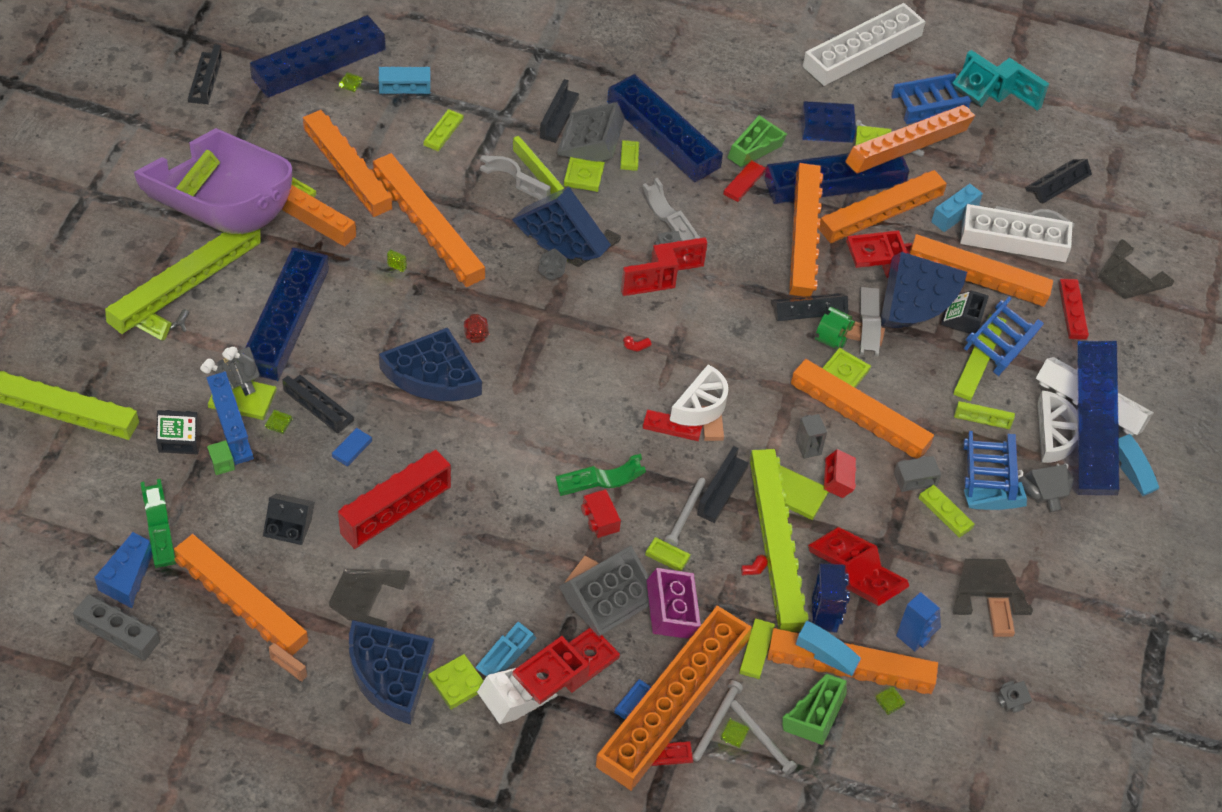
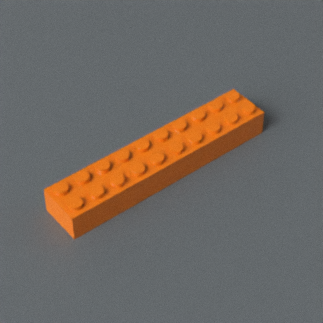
M716 606L597 754L596 768L632 791L749 641L752 627L721 607Z

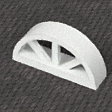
M707 365L672 406L670 421L682 425L698 426L708 424L719 418L724 412L728 395V384L724 376L714 367ZM715 389L718 392L720 399L704 391ZM701 397L714 404L701 408L698 398Z
M1042 390L1038 399L1041 463L1060 461L1072 453L1082 431V421L1078 411L1069 401L1055 393ZM1059 415H1062L1067 422H1058L1052 420H1054ZM1054 428L1072 430V440L1068 441ZM1053 437L1057 441H1059L1062 444V446L1053 448Z

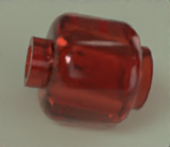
M479 314L470 315L464 321L465 337L472 343L485 341V338L489 335L487 319Z

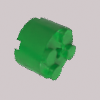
M830 307L828 309L831 311L829 315L824 314L816 331L819 337H815V340L836 350L839 347L843 348L848 339L846 334L853 329L855 321L852 320L851 315Z

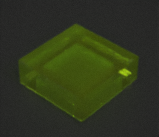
M347 72L340 81V87L356 92L363 79L360 76Z
M390 249L387 253L388 266L404 272L407 268L406 256Z
M274 410L265 426L267 429L284 434L292 421V416Z
M894 686L878 694L875 698L887 715L904 707L906 704Z
M730 719L721 736V740L741 748L749 732V727Z

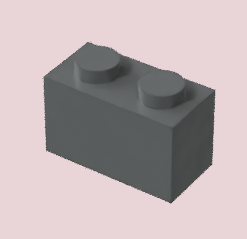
M819 414L807 415L800 420L796 442L803 459L822 455L827 431Z
M923 456L918 459L897 462L894 475L901 492L931 487L932 485L938 486L941 472L934 456Z

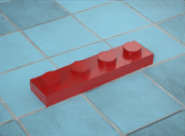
M1060 279L1059 289L1069 339L1087 340L1089 333L1078 279Z

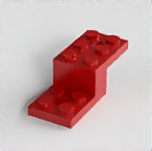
M899 230L847 236L846 240L856 268L882 265L887 278H889L892 257L900 252L909 254L912 243L904 244ZM869 248L870 250H872V252L866 251L865 249Z
M706 237L653 245L651 263L623 267L622 296L675 288L678 270L704 267L708 244Z
M840 527L808 545L811 553L835 565L840 586L877 606L884 604L910 587L907 579L881 566L876 545Z
M589 628L569 643L563 636L559 637L513 670L512 675L540 705L564 687L573 693L618 660L620 653L603 635L598 636ZM593 650L596 654L590 657L585 654V651ZM544 672L549 677L542 680L537 677V674Z

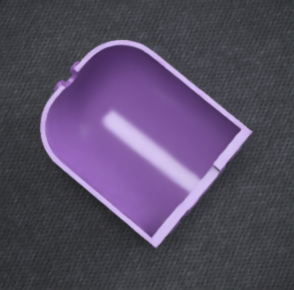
M217 128L189 142L192 158L169 170L167 159L161 157L134 172L140 189L148 197L217 230L231 234L250 233L270 223L285 205L292 185V166L288 160ZM206 149L211 151L220 161L219 165L194 196L176 189Z

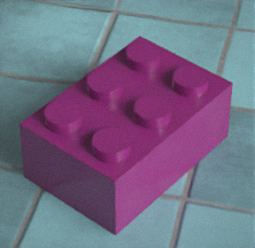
M656 568L647 579L653 634L690 639L701 626L694 573Z

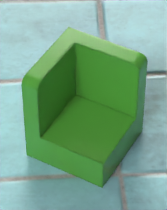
M226 440L207 446L215 475L235 470L233 457Z

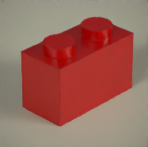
M837 449L825 458L824 490L841 498L855 490V457Z
M607 490L585 495L581 509L583 515L588 517L590 530L595 532L597 538L620 532L621 520Z

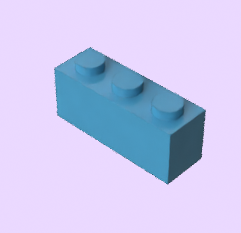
M379 67V94H430V67Z
M968 184L935 208L931 222L943 232L947 231L963 219L967 204L980 205L983 193L973 185Z

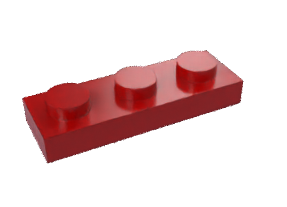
M647 409L643 429L699 442L703 425L688 426L670 421V414Z

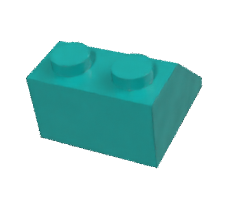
M972 57L952 84L956 91L964 96H969L972 102L982 107L992 94L1000 74Z

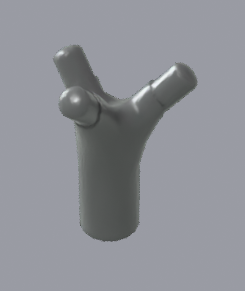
M183 309L169 330L181 326L183 332H186L185 320L189 315V311Z

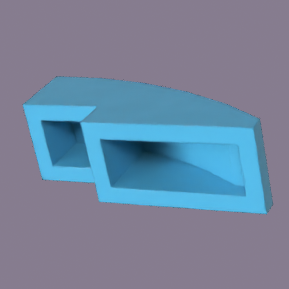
M1128 434L1116 439L1111 450L1121 461V470L1141 495L1145 496L1158 490L1159 485L1154 472L1132 435Z
M1022 482L1018 483L1016 500H1008V492H1005L1004 489L974 487L972 497H968V489L964 490L969 508L1003 510L1027 506V497Z
M806 621L797 638L796 645L814 653L815 659L850 676L854 674L861 660L842 641L809 621Z
M517 622L506 636H501L475 668L486 677L490 674L505 671L535 641L536 636L520 622Z

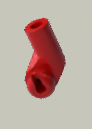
M626 336L623 339L624 347L636 352L652 345L649 338L639 342L633 341L631 336Z
M758 555L752 565L741 566V574H761L768 565V559L764 555Z

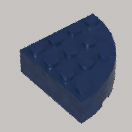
M569 186L524 207L512 219L528 237L531 235L536 239L539 246L548 251L555 248L568 259H574L575 257L582 258V260L601 257L611 246Z
M904 252L893 256L882 310L881 326L891 328L916 326L941 314L958 297L964 285L967 272Z
M448 327L379 354V367L385 376L397 387L412 395L435 401H459L482 395V380Z
M352 620L349 633V655L353 676L360 691L382 713L411 725L435 652L434 639Z

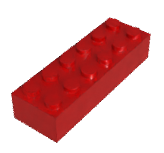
M436 449L431 453H426L420 460L409 464L401 472L393 474L382 484H377L366 494H361L352 503L344 505L338 511L340 534L355 550L451 488V464Z

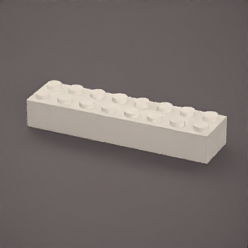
M902 3L806 51L803 67L825 86L921 37L925 21L905 3Z

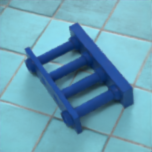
M956 74L894 84L891 97L892 99L901 97L907 107L904 117L905 123H916L962 105L969 108L971 102L969 96L959 97L952 83L956 78ZM947 89L952 99L944 100L939 90ZM932 92L937 102L929 103L923 93ZM917 95L922 105L913 106L908 96Z
M1010 296L1005 301L1001 300L995 307L996 311L976 333L972 332L965 340L968 342L964 348L966 351L973 344L995 361L997 367L993 372L997 376L1001 375L1044 324L1039 319L1034 324H1029L1008 308L1007 305L1012 299ZM1001 312L1024 329L1025 335L1018 334L999 319L998 316ZM991 323H994L1013 338L1016 345H1009L988 328ZM983 333L1005 350L1004 353L1007 355L1005 357L1003 355L999 356L978 338Z
M226 371L206 377L234 464L237 465L253 460L254 457L248 442V435Z
M969 431L968 439L964 438V450H967L968 477H965V489H968V497L973 496V489L976 487L1004 489L1005 492H1008V500H1016L1018 492L1016 434H1008L1007 441L996 443L973 441V431ZM973 449L1000 450L1006 454L1004 456L973 454ZM974 461L1003 463L1006 467L1004 469L974 467ZM974 474L1004 476L1007 480L1005 482L974 480Z

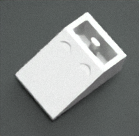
M516 668L487 675L477 691L499 724L522 717L555 698L557 693L539 705L512 675V671ZM542 673L537 674L539 679H546Z

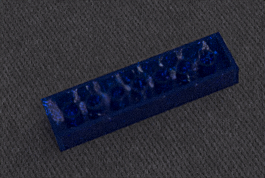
M366 15L250 62L251 78L266 97L269 98L385 50V34L369 15Z
M633 74L608 88L607 103L618 102L624 118L694 182L721 168L723 152L637 75Z
M846 153L767 164L764 179L774 204L795 201L796 172L799 163L820 166V173H823L822 183L819 185V188H822L821 197L891 188L897 184L907 182L910 170L904 157L900 156L856 173L845 162L850 154Z
M292 247L245 347H250L259 377L279 381L329 271L328 255Z
M1117 341L1077 342L1078 495L1118 496Z

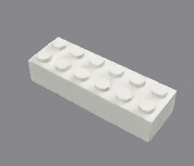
M967 204L962 221L960 244L1066 262L1071 250L1072 222Z
M1055 357L1046 359L1036 377L1040 381V385L1048 389L1050 387L1057 390L1056 394L1064 398L1066 396L1072 398V402L1077 406L1088 407L1090 409L1089 412L1098 417L1100 415L1107 418L1106 422L1113 426L1117 424L1124 428L1123 431L1132 436L1143 432L1154 413Z

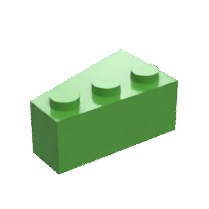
M759 115L732 145L727 158L743 167L751 160L754 161L782 147L787 133Z
M826 674L803 700L796 703V707L789 714L786 713L783 716V731L823 745L846 697L847 681Z

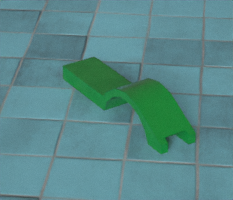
M641 454L630 456L624 465L615 469L601 470L592 466L555 476L560 496L598 486L602 488H615L628 484L646 472L645 466L641 467L640 460H642Z
M157 479L158 485L145 487V482H140L155 568L175 565L176 561L161 479Z

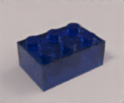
M804 101L801 113L802 140L853 143L856 131L854 104Z
M820 564L812 591V623L827 632H838L839 625H843V614H846L847 604L850 601V591H846V586L849 583V574L845 573V565Z

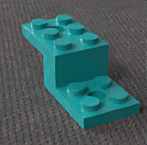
M973 50L967 52L963 69L971 58L974 57L1000 74L995 88L990 95L991 98L1000 103L1007 96L1013 94L1037 111L1042 107L1049 86L1048 82L1010 57L997 67Z

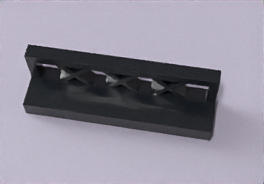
M214 44L212 53H201L188 95V103L209 105L223 58L221 45ZM205 58H209V59H210V60H209V63H206V62L204 61ZM203 81L202 86L200 87L197 83ZM200 93L201 98L193 97L194 95Z
M563 80L540 124V139L554 143L557 142L569 119L570 113L579 99V93L568 90L569 80Z
M1088 159L1070 160L1026 186V191L1036 192L1040 203L1049 201L1092 175Z
M843 293L771 300L772 306L775 307L777 321L823 317L824 314L829 315L831 311L828 309L830 307L849 314L848 296Z
M287 375L282 379L284 392L337 434L354 421L353 415L303 376L299 375L292 379Z
M735 446L732 447L699 502L697 515L713 523L717 521L749 466V462L737 457L739 448Z

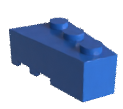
M132 532L94 577L98 591L133 608L135 596L139 592L143 575L145 576L153 555L150 541Z
M920 592L907 604L896 636L914 652L920 647L924 648L931 640L930 637L941 628L940 608Z

